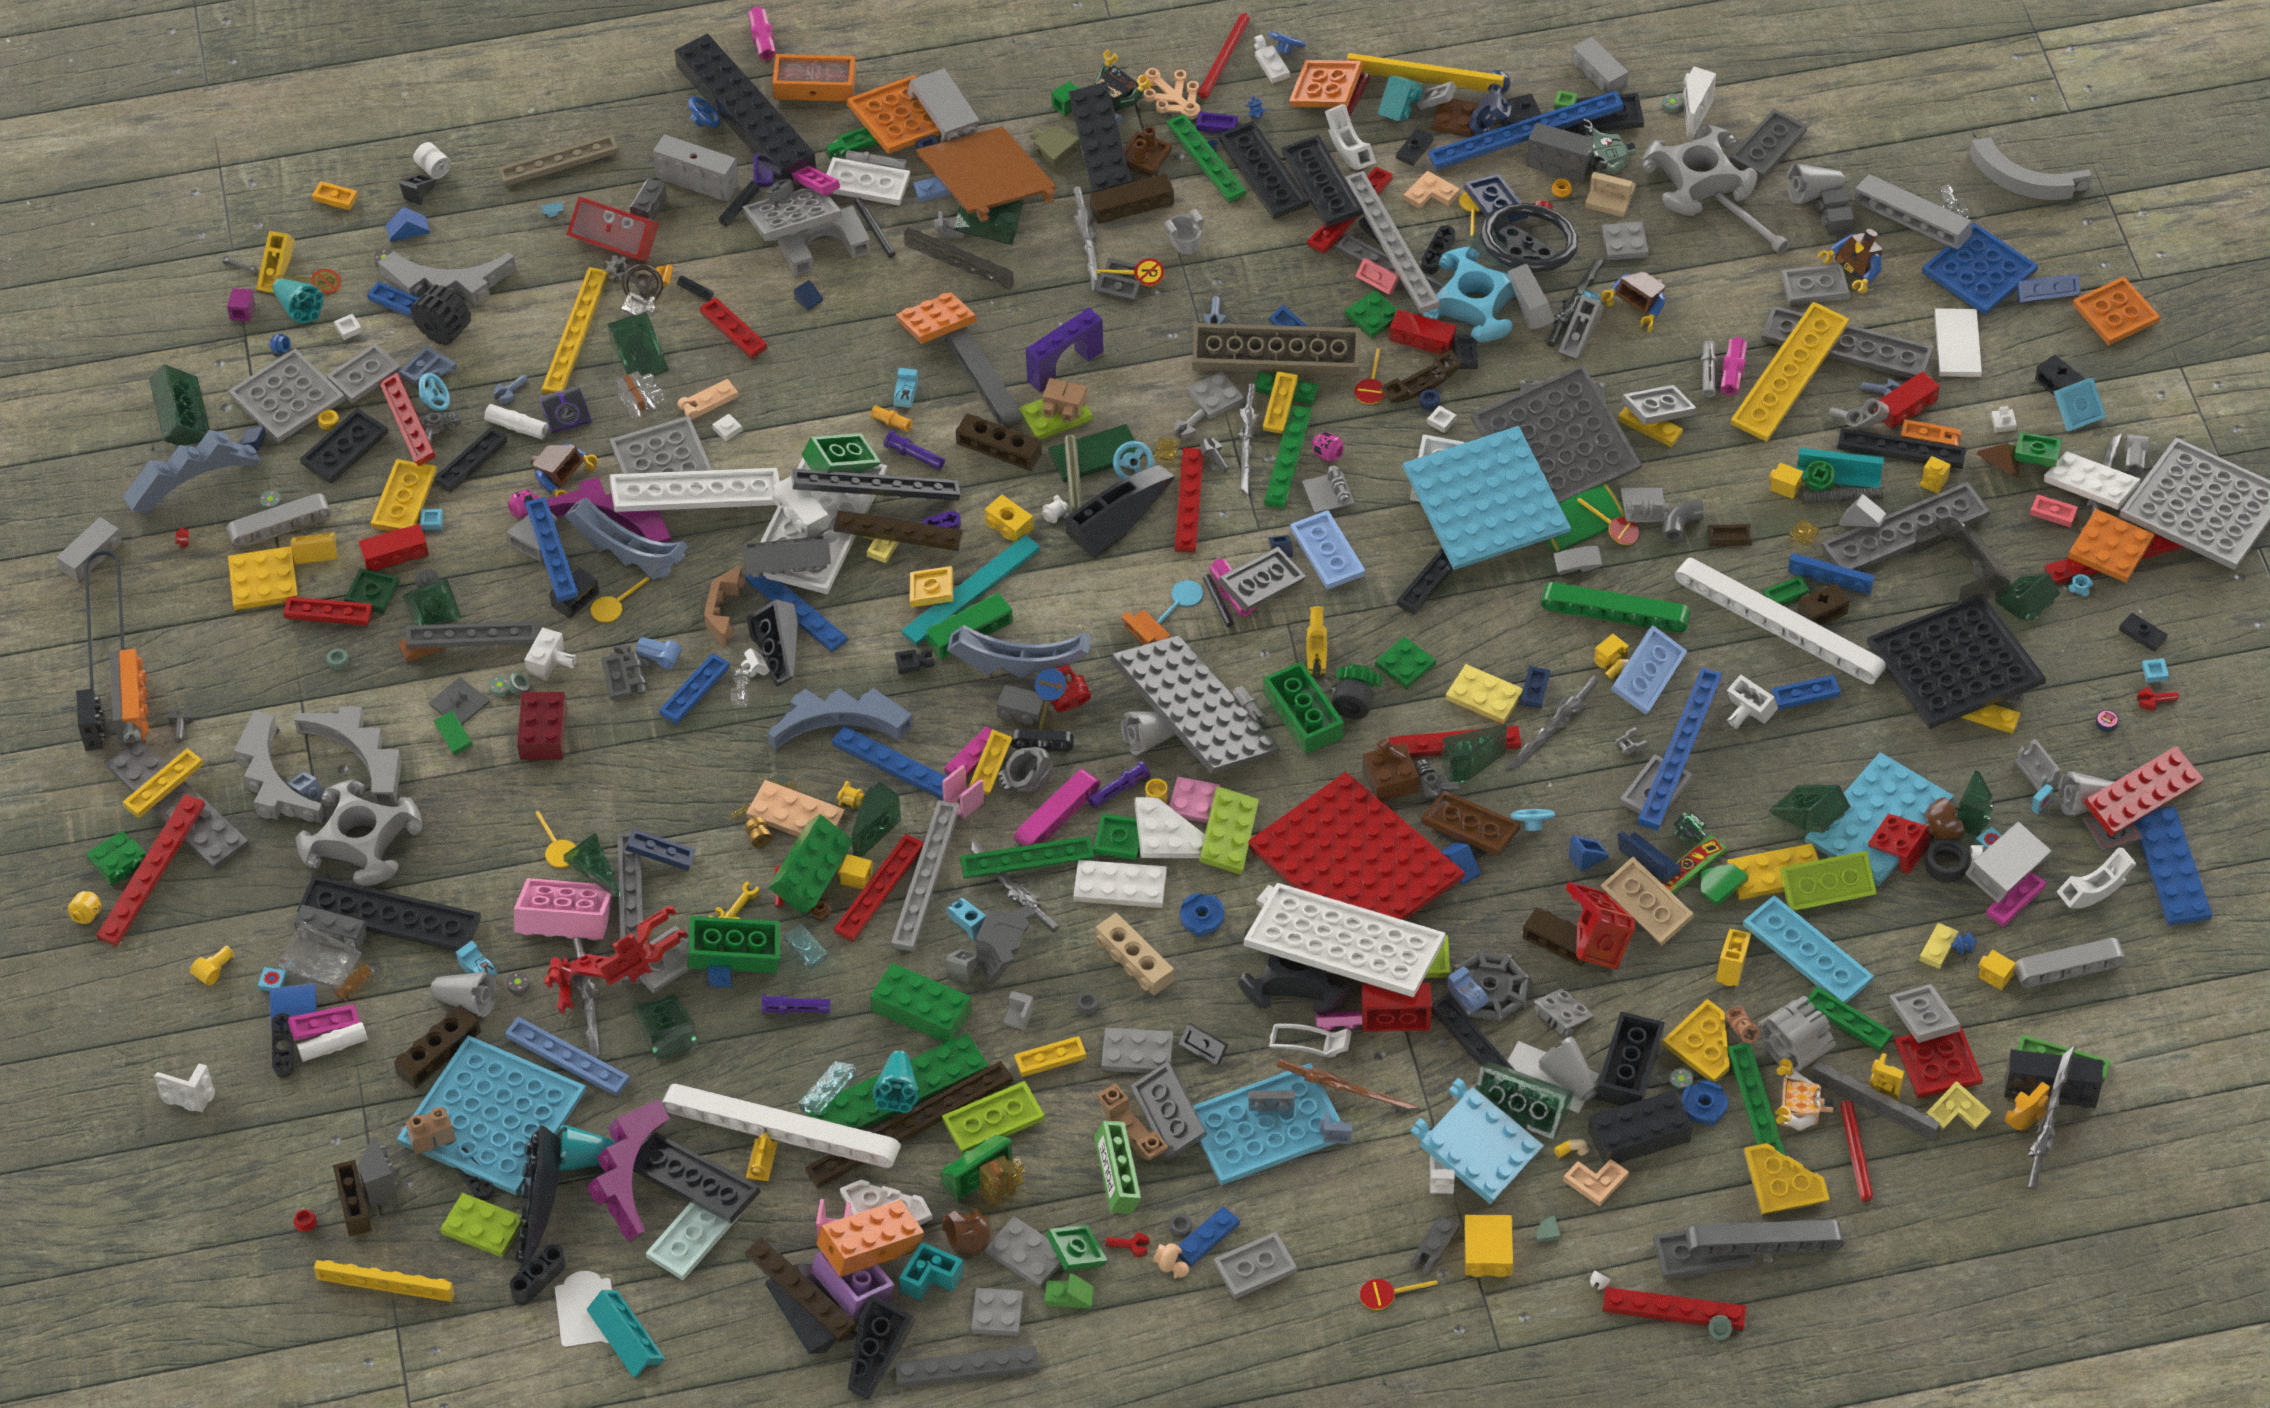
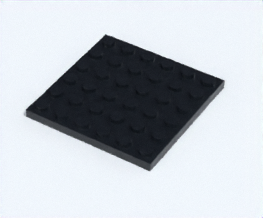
M1982 593L1867 637V644L1871 650L1885 662V669L1929 729L2046 684L2044 674Z

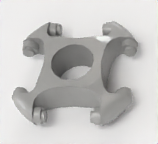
M1706 124L1704 127L1699 128L1696 131L1698 140L1677 146L1666 147L1664 140L1654 139L1643 156L1641 166L1644 171L1651 173L1656 167L1661 168L1678 189L1674 193L1666 192L1662 195L1665 207L1686 216L1699 214L1703 209L1701 203L1697 201L1709 196H1715L1718 192L1722 194L1733 192L1736 201H1746L1757 181V173L1754 169L1738 170L1723 153L1722 147L1732 149L1737 145L1733 133L1713 125ZM1699 166L1705 167L1710 171L1697 172L1689 168Z
M356 779L337 783L324 790L321 796V803L325 806L338 804L333 815L317 834L311 836L307 831L303 830L296 837L298 853L307 868L318 869L321 864L320 856L351 862L363 868L355 872L353 881L356 884L367 887L382 883L395 876L398 870V863L394 860L384 862L381 860L385 849L401 829L407 828L410 834L417 835L422 830L423 823L420 812L410 797H400L397 807L368 802L358 798L360 795H363L366 788L365 785ZM369 826L374 828L371 833L364 837L351 838L345 836L348 830L354 827Z

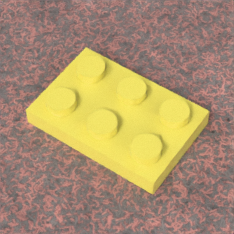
M1465 664L1446 693V700L1504 725L1521 699L1523 688Z

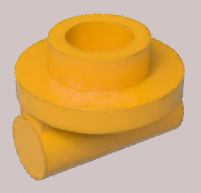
M667 264L657 267L656 270L662 277L663 286H669L673 266Z

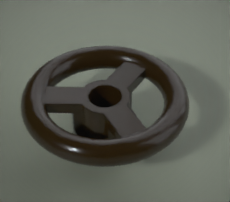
M638 264L626 271L622 280V287L625 295L631 301L638 304H647L655 301L660 296L663 290V280L660 273L654 267L647 264ZM639 270H646L652 273L650 276L642 273L637 277L632 274ZM643 280L647 285L641 286L639 282ZM656 280V291L653 295L647 297L646 291L650 288L652 282ZM629 281L634 283L640 290V298L631 293L628 286Z

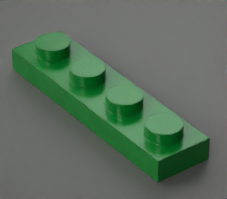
M1819 987L1814 989L1808 997L1809 1001L1805 1003L1806 1006L1812 1002L1815 1011L1822 1012V1015H1825L1830 1023L1878 1052H1881L1893 1037L1892 1031Z

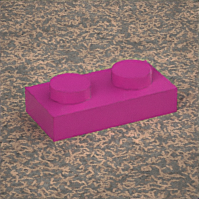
M1361 1011L1333 1012L1326 1015L1316 1013L1315 1020L1317 1027H1321L1324 1030L1335 1029V1026H1344L1346 1029L1357 1028V1025H1362Z

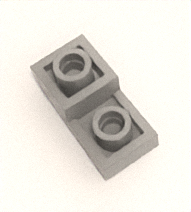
M1598 546L1579 547L1554 553L1559 575L1579 569L1582 572H1586L1603 566Z

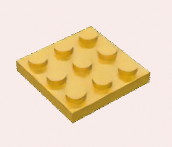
M291 546L228 556L234 610L286 603L288 597H298Z

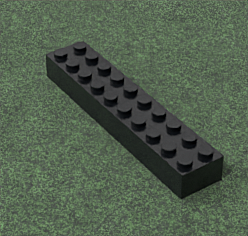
M708 33L674 50L676 67L717 111L746 146L759 156L760 161L769 170L770 168L778 181L783 179H791L793 181L792 172L806 166L816 169L815 152Z

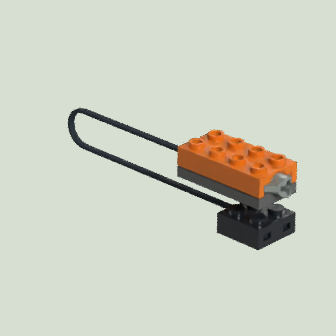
M108 550L94 552L85 561L90 689L76 691L78 728L85 751L103 749L102 740H106L105 728L102 727V723L105 722V714L103 709L100 710L101 699L100 696L96 697L93 683L88 574L89 563L92 559L101 555L111 556L117 562L121 650L119 652H110L113 723L120 746L132 745L136 741L141 740L146 743V734L150 733L149 724L146 721V717L149 716L148 706L145 704V700H148L147 689L144 687V683L147 682L146 671L143 670L142 657H138L136 649L125 650L120 561L114 552Z

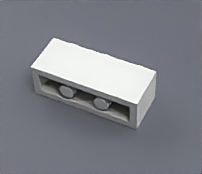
M791 476L773 485L774 495H772L774 503L782 507L785 516L789 520H793L799 533L803 532L806 537H812L829 528L828 513L808 490H793Z

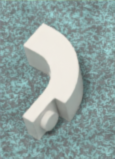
M1342 104L1325 111L1330 126L1328 130L1330 137L1346 164L1353 169L1359 170L1376 163L1371 145L1362 142L1355 133L1346 105Z
M2119 847L2093 873L2084 877L2070 876L2057 893L2069 908L2091 906L2105 899L2127 881L2125 876L2136 863L2124 848Z
M1431 1155L1430 1194H1453L1455 1170H1448Z

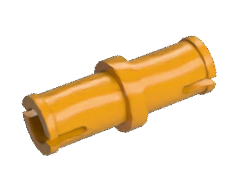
M877 405L871 410V418L884 422L888 427L894 426L905 432H909L912 427L913 421L898 415L896 411H888Z

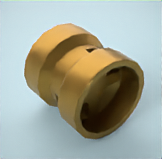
M755 817L746 822L745 830L750 835L749 839L753 847L761 848L772 841V835L767 829V823L764 818Z

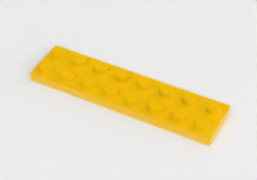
M1812 302L1736 411L1730 424L1768 442L1848 326L1849 318Z

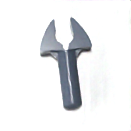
M1214 296L1212 298L1211 313L1203 314L1204 323L1211 324L1215 319L1217 324H1225L1226 315L1219 314L1220 297Z
M522 375L508 386L498 383L493 393L494 400L502 395L499 398L500 404L515 401L513 392L528 382L527 376Z
M1888 379V383L1885 385L1862 382L1861 390L1882 393L1885 396L1901 385L1891 379Z

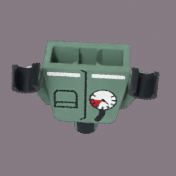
M1583 119L1579 124V127H1581L1580 134H1587V137L1594 139L1592 156L1594 172L1615 175L1626 167L1627 156L1636 154L1634 143L1623 145L1620 135L1601 133L1594 129L1592 123L1587 119Z

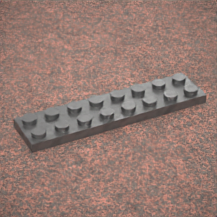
M1773 306L1762 333L1761 341L1782 346L1804 313ZM1848 325L1826 357L1911 379L1922 371L1926 372L1933 352V346Z
M1966 482L1887 515L1880 527L1860 526L1822 542L1821 548L1834 565L1860 571L1989 517L1990 510L1970 484Z
M142 740L136 741L106 762L107 769L132 793L167 765ZM185 780L150 809L166 824L184 794L203 800L205 807L187 834L184 842L214 871L249 846L248 840Z

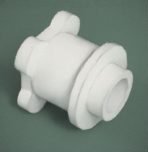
M1058 495L1053 497L1054 502L1043 506L1042 515L1046 521L1056 523L1057 519L1061 516L1066 518L1069 515L1067 503L1063 502Z

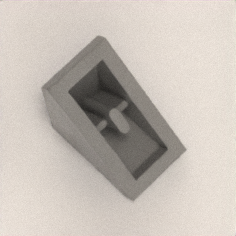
M1862 494L1845 511L1839 521V526L1880 527L1886 518V512Z
M958 949L947 955V978L968 984L977 966V954Z

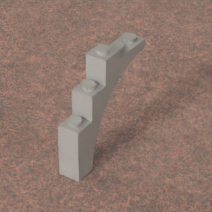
M394 251L378 261L380 275L399 290L420 297L430 286L435 284L438 286L442 285L454 291L456 295L459 293L473 306L485 301L490 296L489 288L495 286L499 281L516 270L514 256L509 252L491 262L464 269L425 267L401 257Z
M340 707L339 714L295 713L294 721L297 733L326 737L350 749L364 763L371 776L373 802L379 805H396L402 763L399 750L382 749L383 740L380 728H363L364 717L361 707Z
M254 711L234 749L237 764L248 767L244 775L247 789L258 793L254 800L257 815L277 820L280 813H283L289 817L295 816L309 822L322 823L325 817L322 804L307 799L289 788L280 779L272 766L271 746L277 730L274 715Z

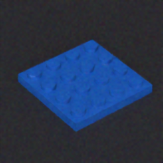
M1973 223L1971 236L1958 250L1951 246L1945 247L1922 267L1921 273L1986 316L2017 289L2016 281L2027 280L2038 270V265L1976 223Z

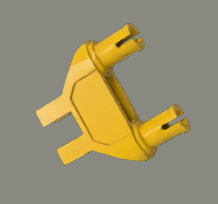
M1320 606L1310 607V626L1307 628L1306 658L1307 669L1311 675H1313L1315 660H1318V665L1321 667V675L1326 673L1327 628L1323 626L1324 608Z

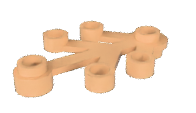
M1149 68L1144 75L1152 82V86L1157 85L1166 93H1155V90L1150 88L1144 91L1145 101H1157V112L1185 114L1189 120L1198 117L1200 106L1195 101L1196 94L1199 91V84L1196 81L1188 82L1187 92L1189 95L1186 101L1182 97L1183 85L1186 81V72L1184 70H1177L1174 73V80L1176 81L1175 90L1160 78V72L1157 69ZM1168 102H1176L1178 105H1168Z

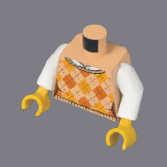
M1785 1058L1779 1061L1781 1066L1777 1068V1073L1781 1076L1786 1074V1077H1784L1782 1087V1105L1775 1111L1776 1114L1780 1115L1776 1118L1778 1124H1781L1782 1127L1790 1126L1801 1131L1818 1124L1820 1112L1833 1113L1834 1099L1820 1098V1085L1814 1084L1793 1069V1064L1789 1059Z

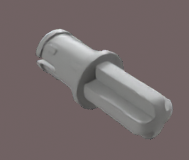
M1243 686L1236 687L1233 695L1253 721L1260 724L1261 722L1256 716L1258 715L1262 721L1265 720L1266 716L1257 706L1256 699L1252 698Z

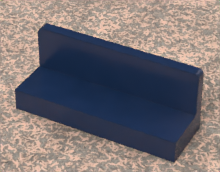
M1622 830L1618 832L1619 850L1629 858L1634 857L1662 883H1668L1681 873V866L1636 832L1630 836Z

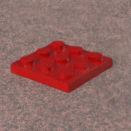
M1961 1024L1960 1031L1919 1043L1912 1034L1895 1038V1046L1917 1099L1945 1093L1956 1081L1964 1088L1982 1084L1983 1077Z

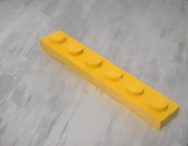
M316 1260L314 1266L316 1278L320 1281L452 1302L455 1295L452 1282L445 1279L435 1280L422 1275H405L398 1271L386 1272L377 1268H362L354 1264L343 1265L330 1260Z

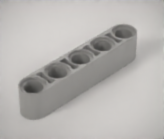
M317 493L234 520L227 525L226 530L232 545L235 548H243L325 521L331 516V510L325 496Z
M2109 938L2019 959L2015 962V972L2021 986L2027 988L2121 966L2126 961V958L2116 938Z

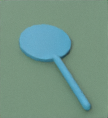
M1184 580L1174 585L1171 596L1175 603L1157 622L1161 624L1178 605L1190 607L1198 604L1203 598L1202 587L1197 582L1191 580Z

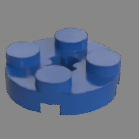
M1202 893L1193 894L1187 897L1181 905V924L1186 930L1192 932L1197 937L1213 933L1224 923V906L1214 895L1202 896ZM1202 911L1203 913L1205 911L1207 914L1204 917H1200L1198 912Z
M1699 1081L1698 1084L1693 1086L1691 1084L1684 1090L1681 1104L1690 1120L1712 1126L1717 1124L1718 1120L1722 1119L1725 1115L1728 1098L1718 1084L1711 1081ZM1704 1099H1707L1709 1105L1703 1106L1699 1101L1703 1102Z

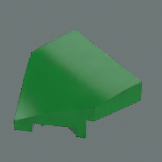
M1733 864L1701 870V897H1705L1718 907L1749 880L1748 874Z

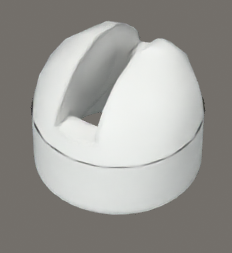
M1594 1270L1590 1278V1284L1594 1287L1597 1282L1600 1284L1597 1290H1603L1608 1286L1611 1279Z

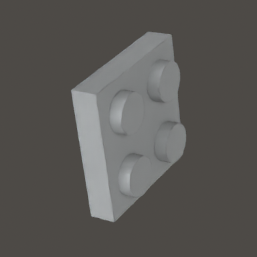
M1642 221L1602 225L1607 260L1648 257V247Z
M1223 371L1187 387V394L1199 409L1205 411V416L1209 420L1244 403L1243 395Z
M976 1288L972 1333L1019 1336L1023 1291Z

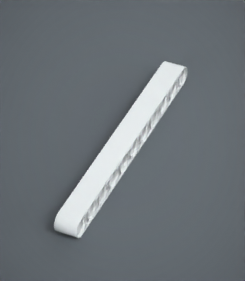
M1687 558L1674 574L1675 579L1683 586L1865 683L1874 684L1886 668L1885 662L1873 653L1693 558Z
M679 1084L670 1085L661 1103L665 1111L670 1114L761 1136L762 1133H768L773 1140L885 1168L893 1166L901 1148L900 1143L891 1137Z

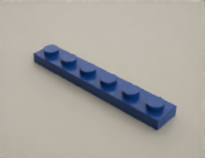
M546 497L525 502L557 602L578 597V591Z
M749 574L745 577L746 582L770 602L776 599L794 604L798 625L831 653L848 641L845 634L782 582L767 579L766 576L751 577Z
M843 726L832 740V746L938 799H944L942 781L947 776L846 726Z

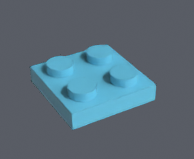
M2088 378L2054 391L2066 431L2074 430L2106 417L2094 378Z

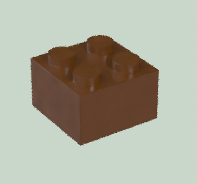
M1405 743L1392 746L1394 750L1406 756L1404 761L1388 752L1383 755L1377 754L1376 751L1363 754L1364 774L1373 795L1382 802L1418 793L1419 776Z

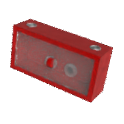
M578 196L566 235L634 259L648 261L659 222Z

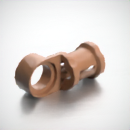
M1734 1007L1726 1012L1725 1016L1729 1026L1737 1035H1740L1743 1042L1751 1044L1758 1040L1760 1029L1753 1025L1744 1007Z

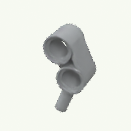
M1871 398L1859 409L1853 408L1847 412L1832 407L1829 414L1846 420L1849 426L1859 431H1864L1887 418L1889 408L1887 404ZM1878 406V411L1874 414V409ZM1861 416L1860 421L1856 424V419Z

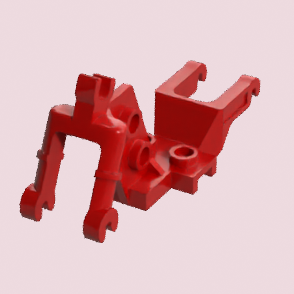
M667 906L637 925V940L630 933L613 943L616 954L610 958L585 954L572 963H569L567 957L563 959V962L558 957L552 958L548 969V976L544 978V982L547 988H552V984L555 982L559 985V1002L556 1005L559 1012L564 1014L566 1013V1008H574L570 999L572 995V975L581 974L604 978L605 982L610 986L625 976H628L629 980L635 983L637 981L636 978L646 972L650 974L652 970L648 963L659 962L666 951L681 943V938H688L685 929H680L657 944L651 945L648 940L651 931L655 927L669 919L668 915H675L677 913L674 906Z

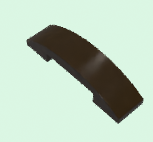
M1449 350L1434 358L1433 365L1402 381L1396 378L1380 386V390L1391 403L1410 400L1420 396L1423 391L1432 390L1443 383L1462 366V363L1452 350Z

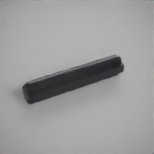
M750 181L721 214L719 223L728 226L743 209V206L757 193L759 184Z

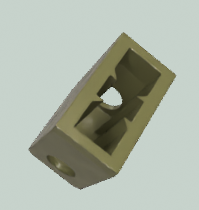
M1051 126L1044 133L1039 129H1035L1031 133L1030 138L1034 140L1035 156L1053 173L1080 152V138L1055 126Z

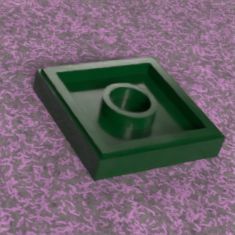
M360 568L344 601L372 604L373 612L385 614L400 584V578Z

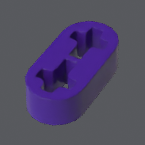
M948 511L926 518L922 523L960 529L961 517L955 511Z

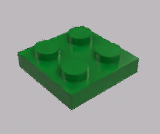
M1374 290L1345 309L1344 316L1373 339L1390 327L1398 309Z
M2020 432L2014 460L2022 463L2040 464L2044 467H2056L2062 439Z
M1405 636L1375 660V667L1406 690L1436 665V659Z
M1102 813L1093 853L1137 860L1140 844L1136 818Z
M1088 1225L1048 1230L1046 1236L1065 1271L1102 1267L1106 1264L1107 1259Z

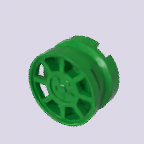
M1812 462L1808 465L1805 472L1804 483L1806 488L1811 492L1831 490L1834 485L1835 470L1828 462Z

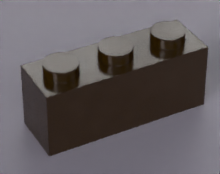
M1536 907L1523 926V939L1582 967L1585 961L1580 960L1576 956L1577 926L1566 919L1553 915L1548 910Z
M356 1160L334 1164L333 1170L349 1237L372 1231Z

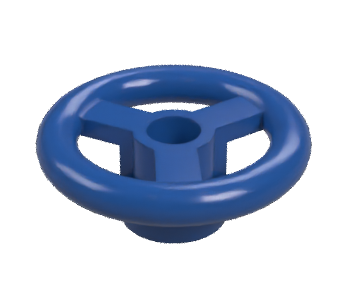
M1271 31L1268 33L1269 37L1278 40L1276 48L1278 51L1291 54L1293 46L1306 47V43L1302 40Z
M691 97L689 99L688 105L692 112L690 118L697 126L702 127L705 124L716 128L720 125L721 120L717 111L707 101L699 97Z

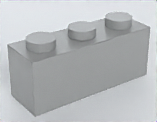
M1592 37L1573 46V64L1579 67L1587 78L1595 82L1600 90L1607 94L1627 86L1628 71Z
M99 517L56 557L60 571L79 582L85 577V561L91 554L100 550L112 552L119 547L122 542L119 529ZM101 555L92 559L89 563L88 574L95 566L103 562L107 555Z

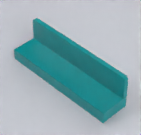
M1799 448L1797 469L1803 471L1802 481L1805 479L1806 468L1814 461H1825L1831 464L1835 470L1834 485L1865 489L1880 487L1884 461L1882 457Z
M601 1290L588 1306L587 1312L631 1375L637 1377L646 1365H660L665 1357L618 1290Z

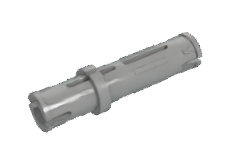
M850 150L846 152V160L906 170L907 159L870 154V152L859 153Z
M1705 341L1702 345V395L1707 398L1714 397L1716 394L1715 366L1717 364V357L1715 356L1716 344L1713 341Z

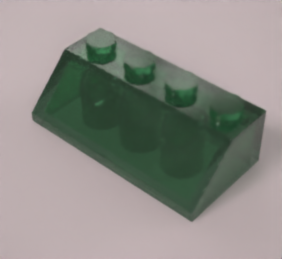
M163 364L149 379L163 441L177 446L201 442L210 429L198 378L195 375Z
M1491 1061L1481 1066L1475 1087L1478 1092L1522 1128L1551 1139L1556 1138L1568 1114L1574 1091Z

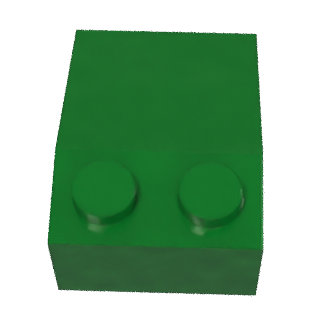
M862 433L810 437L801 454L810 469L818 471L862 473L881 463Z

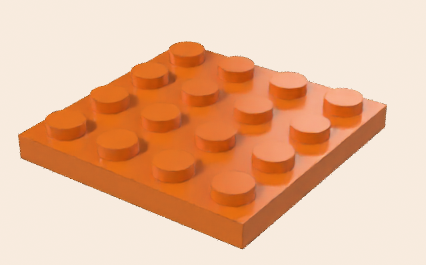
M916 75L847 99L846 105L888 154L914 145L916 141L934 135L936 137L941 135V132L917 97L910 98L907 93L910 80L917 78Z

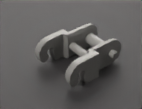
M1636 728L1626 731L1625 735L1617 738L1614 743L1615 746L1620 745L1623 749V755H1629L1634 751L1638 753L1642 750L1643 746L1645 748L1648 746L1646 740L1638 744L1632 743L1630 738L1632 733L1634 735L1638 733ZM1628 742L1630 746L1626 747L1624 743Z

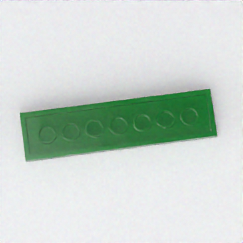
M968 1032L910 1059L918 1086V1100L915 1105L950 1089L989 1067ZM880 1074L806 1108L808 1117L859 1130L875 1125L900 1113V1111H890L876 1107L873 1098V1087Z

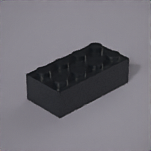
M1620 1012L1599 1079L1596 1100L1623 1106L1645 1099L1663 1040L1665 1022Z
M2011 1049L2005 1075L2004 1097L2015 1100L2021 1091L2030 1096L2042 1082L2050 1086L2048 1094L2050 1097L2063 1055ZM2072 1056L2067 1071V1081L2063 1084L2060 1092L2059 1105H2075L2083 1108L2097 1107L2102 1086L2103 1060Z
M1673 1090L1590 1115L1588 1132L1603 1165H1605L1610 1159L1618 1164L1691 1142L1692 1125L1676 1091Z

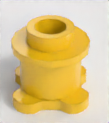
M846 781L838 792V805L842 807L844 804H847L854 810L861 807L865 801L863 789H854L850 787V782Z

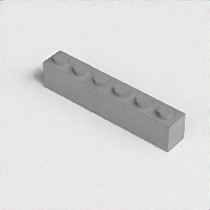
M1868 174L1855 188V203L1957 250L1971 236V220L1880 178Z

